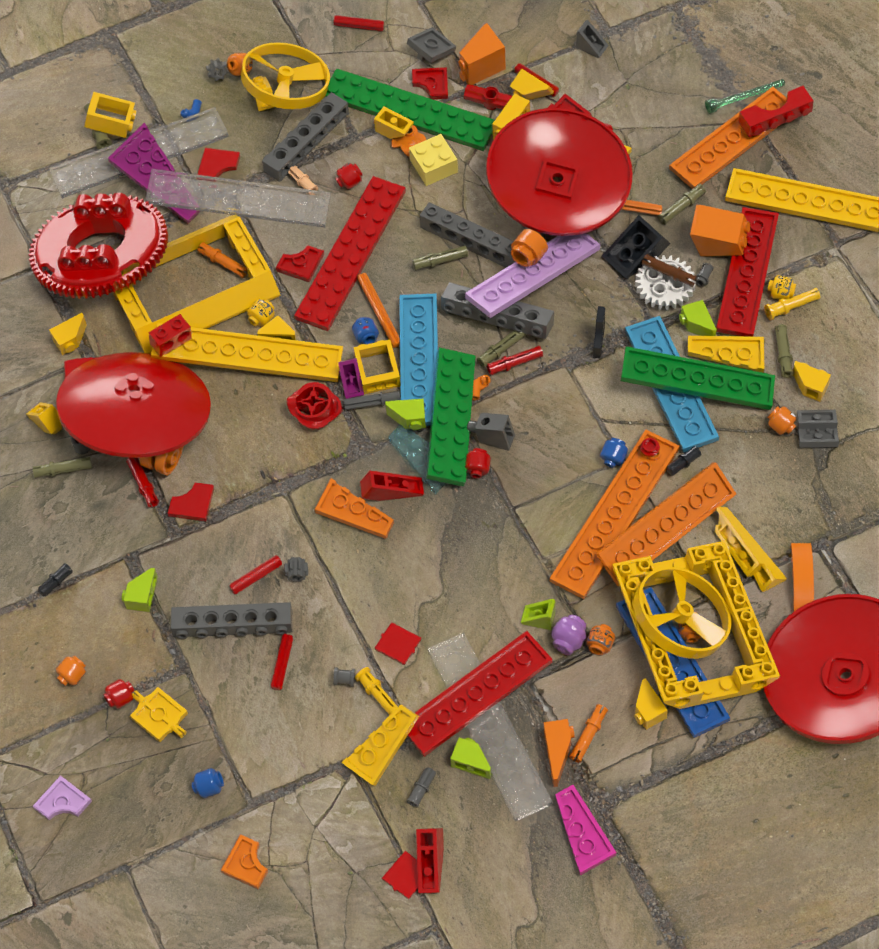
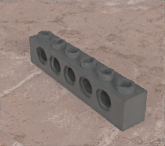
M332 92L327 97H324L321 103L316 108H313L304 120H301L298 126L293 131H290L281 143L279 142L263 158L264 172L281 182L289 174L290 167L297 166L349 114L348 102Z
M430 202L420 214V226L422 229L456 245H466L467 250L506 268L515 263L511 256V244L514 241Z
M449 282L441 296L442 311L516 330L535 337L546 339L554 325V311L519 301L489 318L465 299V293L472 288Z
M291 602L171 607V631L173 638L177 637L179 639H186L188 637L206 638L208 636L226 637L228 635L246 636L248 634L263 636L268 633L283 635L292 632ZM271 618H275V619H276V620L273 621V622H268V620L271 619ZM250 619H256V621L252 623L248 622ZM230 620H236L232 624L228 623ZM210 621H216L214 624H208ZM190 622H196L194 625H188Z

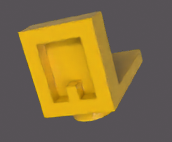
M257 76L251 80L262 90L273 94L266 77ZM255 98L258 111L274 108Z

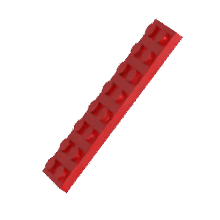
M743 207L741 213L745 215L746 220L750 223V232H747L746 237L747 246L744 247L743 255H732L716 332L754 337L779 213Z
M528 631L524 632L416 711L415 714L420 717L407 735L408 739L425 757L550 665L553 659Z

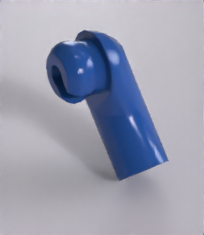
M198 99L193 100L192 108L190 110L183 109L180 115L186 121L197 117L200 113L202 102Z

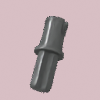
M425 768L418 782L414 783L415 787L406 800L411 806L417 808L425 793L429 792L428 787L436 775L432 768Z

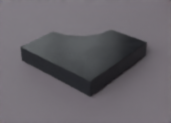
M598 306L593 346V358L598 359L601 357L605 330V307Z

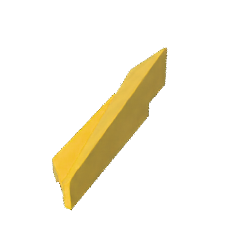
M718 506L716 511L719 513L718 525H715V533L721 541L726 542L730 554L746 576L752 577L754 575L762 592L784 582L787 579L786 576L727 507Z

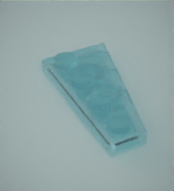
M399 425L388 436L389 441L409 461L411 467L420 474L422 480L431 487V490L436 495L446 483L426 479L429 443L410 429Z

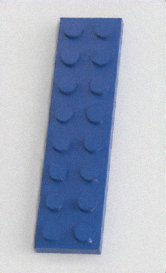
M652 587L644 590L652 615L667 613ZM624 599L616 603V608L645 655ZM672 620L657 627L667 638L687 647ZM667 652L677 681L696 675L699 682L707 680L695 659L683 658ZM720 700L682 709L676 708L693 738L730 721V717Z

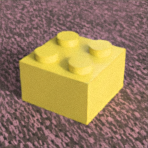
M442 134L409 147L410 161L426 186L458 172L457 158Z

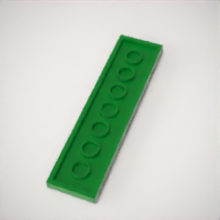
M626 346L620 381L771 410L775 375Z
M440 347L437 351L426 479L458 486H464L466 483L467 469L465 468L470 433L467 430V426L471 420L476 355Z

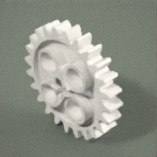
M665 255L660 259L662 262L676 268H683V271L694 275V272H691V266L686 267V261L679 263V258L674 261L672 256L666 259ZM642 265V268H639L638 274H636V292L640 293V299L645 298V304L652 302V308L658 305L659 310L662 306H665L666 310H668L669 306L672 305L676 309L677 303L683 306V301L688 302L689 297H692L693 291H695V284L693 287H690L683 282H676L673 278Z

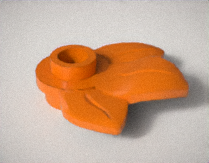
M414 125L409 129V131H412L411 133H406L403 137L392 139V148L401 147L406 156H410L409 147L426 140V137L419 133Z

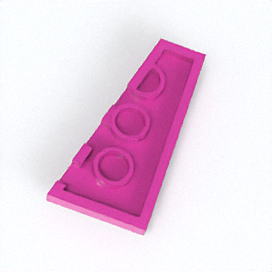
M571 785L555 794L579 874L582 875L616 856L615 849L575 786Z

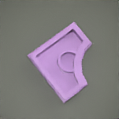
M60 775L33 805V808L48 820L62 813H71L78 817L92 800Z

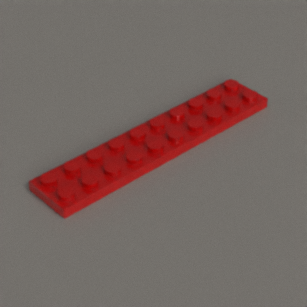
M375 176L372 177L294 315L295 320L329 331L357 281L358 275L362 272L402 200L406 187Z

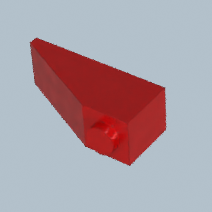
M370 470L360 481L362 499L383 501L424 495L422 477Z
M443 828L416 829L418 893H440L444 852Z

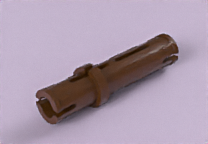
M648 254L644 258L649 260L650 263L645 260L642 261L643 266L673 278L674 281L683 282L690 287H693L695 283L688 279L697 280V276L683 271V268H676Z

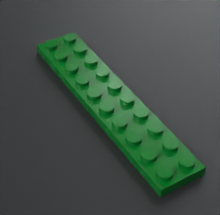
M337 68L329 81L328 90L325 95L327 97L332 92L348 102V107L377 116L380 110L386 107L414 121L413 125L420 131L435 136L442 134L444 139L483 152L493 135L492 124L495 121L494 119Z

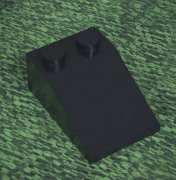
M638 215L606 250L602 257L622 276L628 279L637 273L639 268H642L643 260L648 262L644 258L646 254L654 258L655 256L659 257L671 243Z

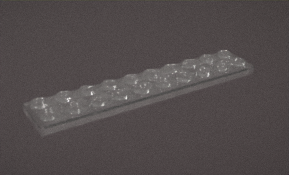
M216 107L150 131L168 159L229 137ZM126 140L49 168L61 198L63 199L125 176L124 173L108 161V157Z
M152 169L145 201L159 206L325 228L331 192Z
M461 633L428 648V653L447 689L480 665L465 633ZM498 702L466 726L472 739L479 744L491 767V776L515 821L553 805L501 702Z

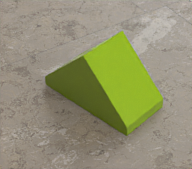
M549 599L525 605L521 623L527 626L551 630L555 617V600Z

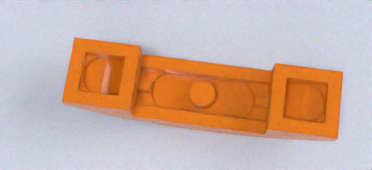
M791 543L793 612L814 601V571L811 543Z

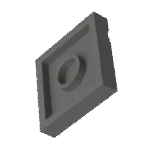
M433 27L407 40V45L418 53L417 58L420 61L426 59L432 63L456 50V45Z

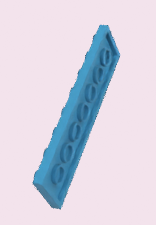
M437 293L399 295L401 400L424 398L426 426H431L438 351Z
M660 316L625 327V333L633 348L679 356ZM652 387L682 452H686L694 446L701 447L719 441L718 433L699 396Z

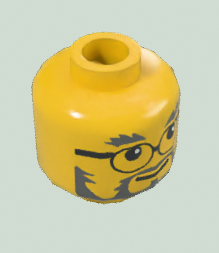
M777 275L774 280H770L768 285L771 297L778 300L792 298L796 289V284H794L792 278Z
M266 299L255 301L247 310L248 321L253 326L263 327L274 318V306Z

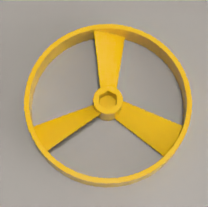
M267 43L253 48L246 54L242 64L241 80L246 90L253 97L267 105L282 109H303L319 103L325 97L329 86L330 73L324 61L308 49L288 43ZM285 54L298 57L310 64L296 68L281 66L277 70L261 56ZM256 60L278 72L277 82L279 85L274 95L262 90L250 80L245 69L249 62ZM292 81H325V86L311 96L289 98V85Z
M678 567L656 569L643 579L634 594L633 607L640 627L656 645L673 655L688 659L710 656L720 648L730 633L731 616L724 598L710 582L692 571ZM655 578H674L679 603L671 613L647 616L642 601L644 584ZM686 582L698 588L711 600L719 613L722 628L695 613L691 604L685 601ZM671 620L680 624L686 623L709 643L711 647L691 648L683 646L667 638L656 627Z

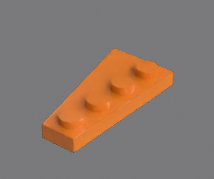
M332 478L315 508V513L384 539L387 538L394 524V519L376 507H371L364 499L356 497L349 489L340 486Z

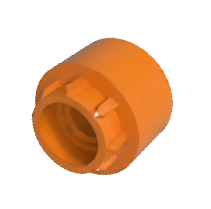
M525 229L511 244V256L521 266L529 267L530 265H536L548 251L547 242L536 231Z

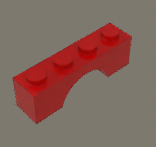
M800 86L787 92L786 103L779 109L765 110L754 105L740 111L739 124L749 138L757 136L764 131L774 129L781 124L808 115L813 110L814 100L805 87Z

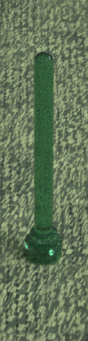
M780 79L719 100L714 98L705 100L706 110L709 114L717 112V109H720L721 106L766 92L772 87L775 89L785 85V80Z

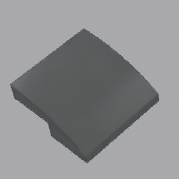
M797 410L800 448L839 446L836 410Z

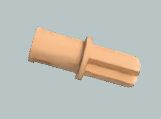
M297 166L290 167L288 173L297 181V185L302 186L309 195H314L318 190V186Z

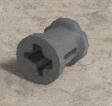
M335 667L333 684H350L351 687H354L356 670L354 668L352 670H340L338 667Z

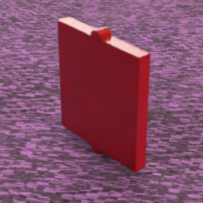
M391 622L385 633L381 634V639L375 646V650L405 665L410 656L415 654V649L422 638Z
M405 851L382 877V880L408 900L418 890L417 859Z

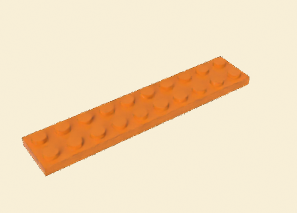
M648 430L644 431L551 575V583L585 599L604 569L596 553L631 527L667 470V465L672 462L678 453L679 445ZM646 438L656 439L660 445L658 454L652 457L645 456L640 450L642 441Z

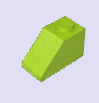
M703 300L681 307L679 319L682 325L685 324L687 331L699 336H716L717 329Z
M424 398L385 401L387 415L404 428L412 430L426 428Z
M150 568L128 582L126 590H123L122 602H124L126 609L150 612L158 578L155 568Z
M459 737L451 756V767L490 779L491 767L479 744L471 738L463 739Z

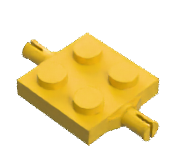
M159 687L146 697L142 696L137 690L132 693L133 699L139 704L137 709L130 715L131 719L157 741L161 742L172 731L180 736V738L186 735L187 731L181 728L179 723L188 714L187 710Z

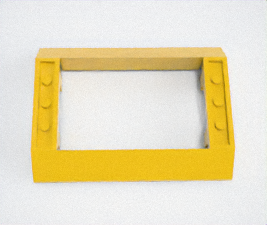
M233 214L167 243L166 253L163 254V258L160 259L159 264H156V267L196 250L198 247L200 248L199 245L202 242L209 244L225 237L226 233L231 247L237 250L247 268L249 280L154 322L148 316L132 284L129 285V288H122V291L112 292L116 301L118 300L123 308L131 329L144 353L151 354L152 352L149 332L157 327V323L163 324L181 314L191 327L207 329L246 312L259 299L270 301L281 296L270 268L239 216ZM133 263L128 268L122 270V276L138 267L139 263Z
M725 541L688 548L685 557L653 563L651 557L648 556L612 564L664 704L682 709L755 693L780 677ZM663 567H678L698 575L709 574L714 587L722 595L729 608L731 630L745 665L735 667L732 675L699 682L696 675L677 681L667 651L656 645L644 633L634 612V594L640 583L650 572ZM655 578L645 583L644 587L674 581V578ZM642 591V601L647 616L652 615L644 591Z

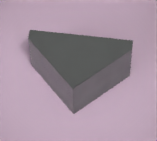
M585 20L577 31L576 48L599 58L609 45L589 20Z

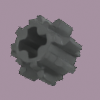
M219 58L214 61L210 60L211 63L206 66V69L209 71L208 77H214L215 81L220 78L224 79V75L228 73V69L225 68L227 66L226 62H220Z
M291 557L284 565L285 576L292 582H302V580H305V576H308V563H305L304 558Z

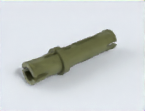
M698 184L690 192H685L681 199L659 214L658 218L662 221V224H667L668 221L689 205L695 204V201L706 193L704 187L700 189L703 185Z
M466 245L439 253H428L427 256L412 259L415 271L430 266L432 268L440 263L468 257V250Z
M779 324L778 327L775 326L779 351L778 362L781 365L782 377L789 378L794 375L792 369L793 356L790 354L787 326Z
M516 330L512 331L497 344L488 347V351L478 357L477 362L481 367H486L494 359L500 358L503 352L525 337L526 334Z
M90 457L56 463L52 461L49 464L32 466L34 478L51 475L55 477L61 473L92 469Z

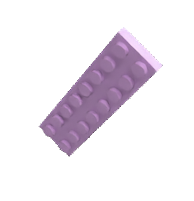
M586 233L572 236H557L547 242L548 251L536 265L524 267L515 262L466 292L465 299L489 318H492L599 251L600 244Z

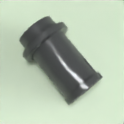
M703 263L699 274L695 275L697 276L696 285L704 287L708 284V278L714 269L711 264Z

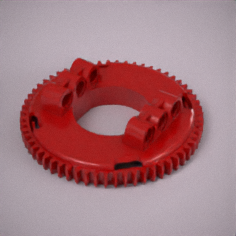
M100 193L95 195L94 198L82 194L77 197L75 205H69V209L63 208L64 212H57L58 216L52 215L51 220H46L47 224H42L43 229H38L39 233L35 234V238L32 239L33 243L30 244L29 261L32 271L44 288H48L49 291H53L54 294L65 295L67 298L71 296L73 299L76 296L79 299L82 296L86 299L92 296L94 299L98 295L102 297L103 294L109 295V293H115L117 290L122 291L124 287L129 288L130 284L135 285V281H141V277H147V272L151 273L152 268H156V264L160 263V259L166 253L168 229L163 215L157 210V207H153V204L149 205L148 201L138 200V197L133 199L132 195L128 197L123 193H114L109 196ZM117 232L125 236L121 245L115 250L106 244L95 248L89 245L75 248L80 241L95 233ZM133 263H139L138 267L122 276V270L128 268ZM42 267H47L53 274L50 275L46 270L43 272Z

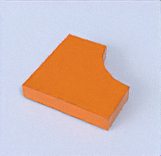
M240 834L221 869V873L259 889L268 873V869L261 865L258 860L259 842Z

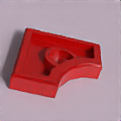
M447 67L412 69L413 87H420L426 90L430 95V99H448Z
M205 148L197 179L215 182L222 173L229 170H237L240 152Z
M307 245L304 250L297 254H283L276 266V272L310 282L324 256V250Z
M195 482L192 489L186 494L172 496L168 516L206 522L214 485Z

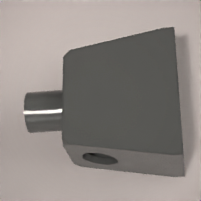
M481 413L478 421L470 420L467 426V430L477 434L480 443L510 450L515 433L509 415Z

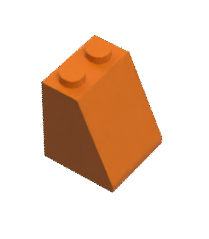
M486 23L459 52V75L463 82L466 81L467 84L474 85L506 69L505 46Z
M696 205L690 236L700 256L743 255L744 247L747 246V232H750V223L746 220L745 215L714 207Z

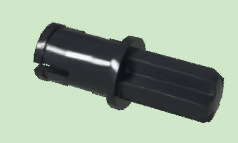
M694 446L684 454H679L676 460L667 465V472L670 475H675L684 467L688 468L691 462L701 456L699 448Z
M64 563L38 587V592L45 597L54 588L60 587L61 582L73 573V570H70L71 567Z

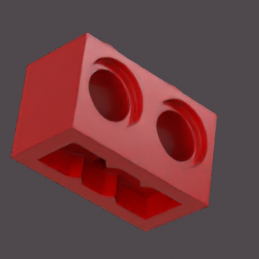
M181 314L149 332L150 345L160 357L192 339L191 326Z

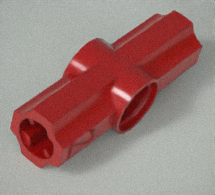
M468 84L464 92L465 100L484 104V107L488 110H495L496 108L503 110L512 98L511 95L500 93L497 88L491 86L482 88Z

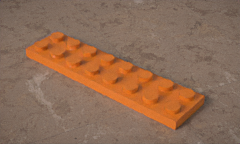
M772 87L744 109L757 105L765 110H776L786 103L787 98ZM737 113L671 163L669 169L693 189L698 184L703 185L774 129H769L760 135L749 138L739 124V113Z
M713 462L607 544L596 555L616 585L619 586L612 564L648 556L653 561L714 513L718 506L721 507L733 498L736 492L717 463Z

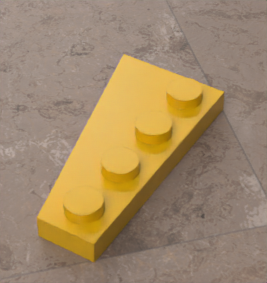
M688 336V356L764 373V337Z
M400 705L382 722V725L376 731H373L368 736L369 738L362 745H359L341 763L371 785L376 786L420 716L404 705Z

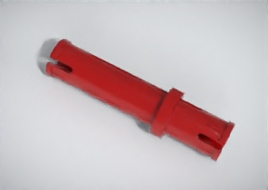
M538 345L509 357L503 356L501 360L488 363L487 370L490 375L503 370L509 371L512 367L543 357L542 349Z
M128 458L126 463L139 486V493L143 495L149 508L157 506L159 500L154 493V486L149 482L138 458Z

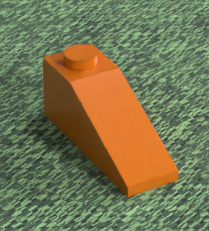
M568 719L544 722V736L553 787H558L571 748V738H575L574 728L569 726Z

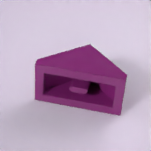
M357 358L338 362L345 398L364 395Z

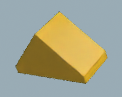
M276 316L257 332L258 336L296 340L295 331L279 316Z

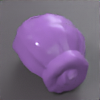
M577 615L564 616L559 619L552 629L554 648L564 655H571L573 651L580 649L586 639V623Z

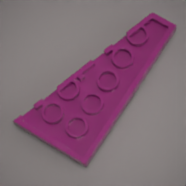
M145 122L108 157V161L187 224L200 213V208L183 185L182 180L176 174L175 169L163 150L160 149Z

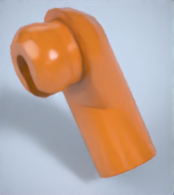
M488 375L480 376L474 380L472 400H479L480 391L491 382Z

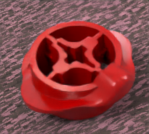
M310 382L303 385L289 396L286 401L289 412L303 426L309 429L325 427L338 417L343 410L340 399L326 385L319 382Z

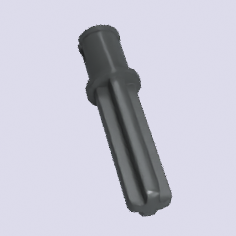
M399 390L382 393L381 391L380 394L349 398L344 400L345 410L382 405L383 407L385 401L401 400Z

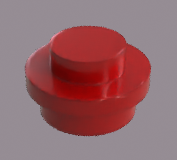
M646 438L642 441L640 450L645 456L652 457L658 454L660 445L656 439Z

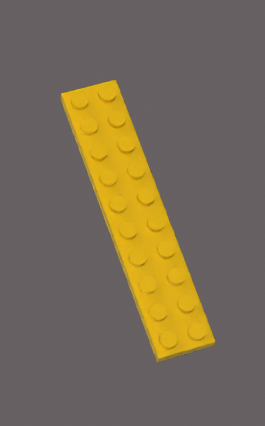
M733 168L725 201L879 232V197Z
M191 327L192 339L162 357L157 354L153 347L151 352L152 358L166 361L338 382V362L342 360L343 346Z

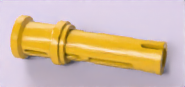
M814 288L792 298H782L774 304L764 305L765 314L769 320H773L781 314L786 315L794 308L819 300L821 297L820 292L817 288Z
M363 668L356 674L355 680L364 686L365 692L372 695L388 715H391L398 706L383 690L381 681L376 680L370 673V668Z

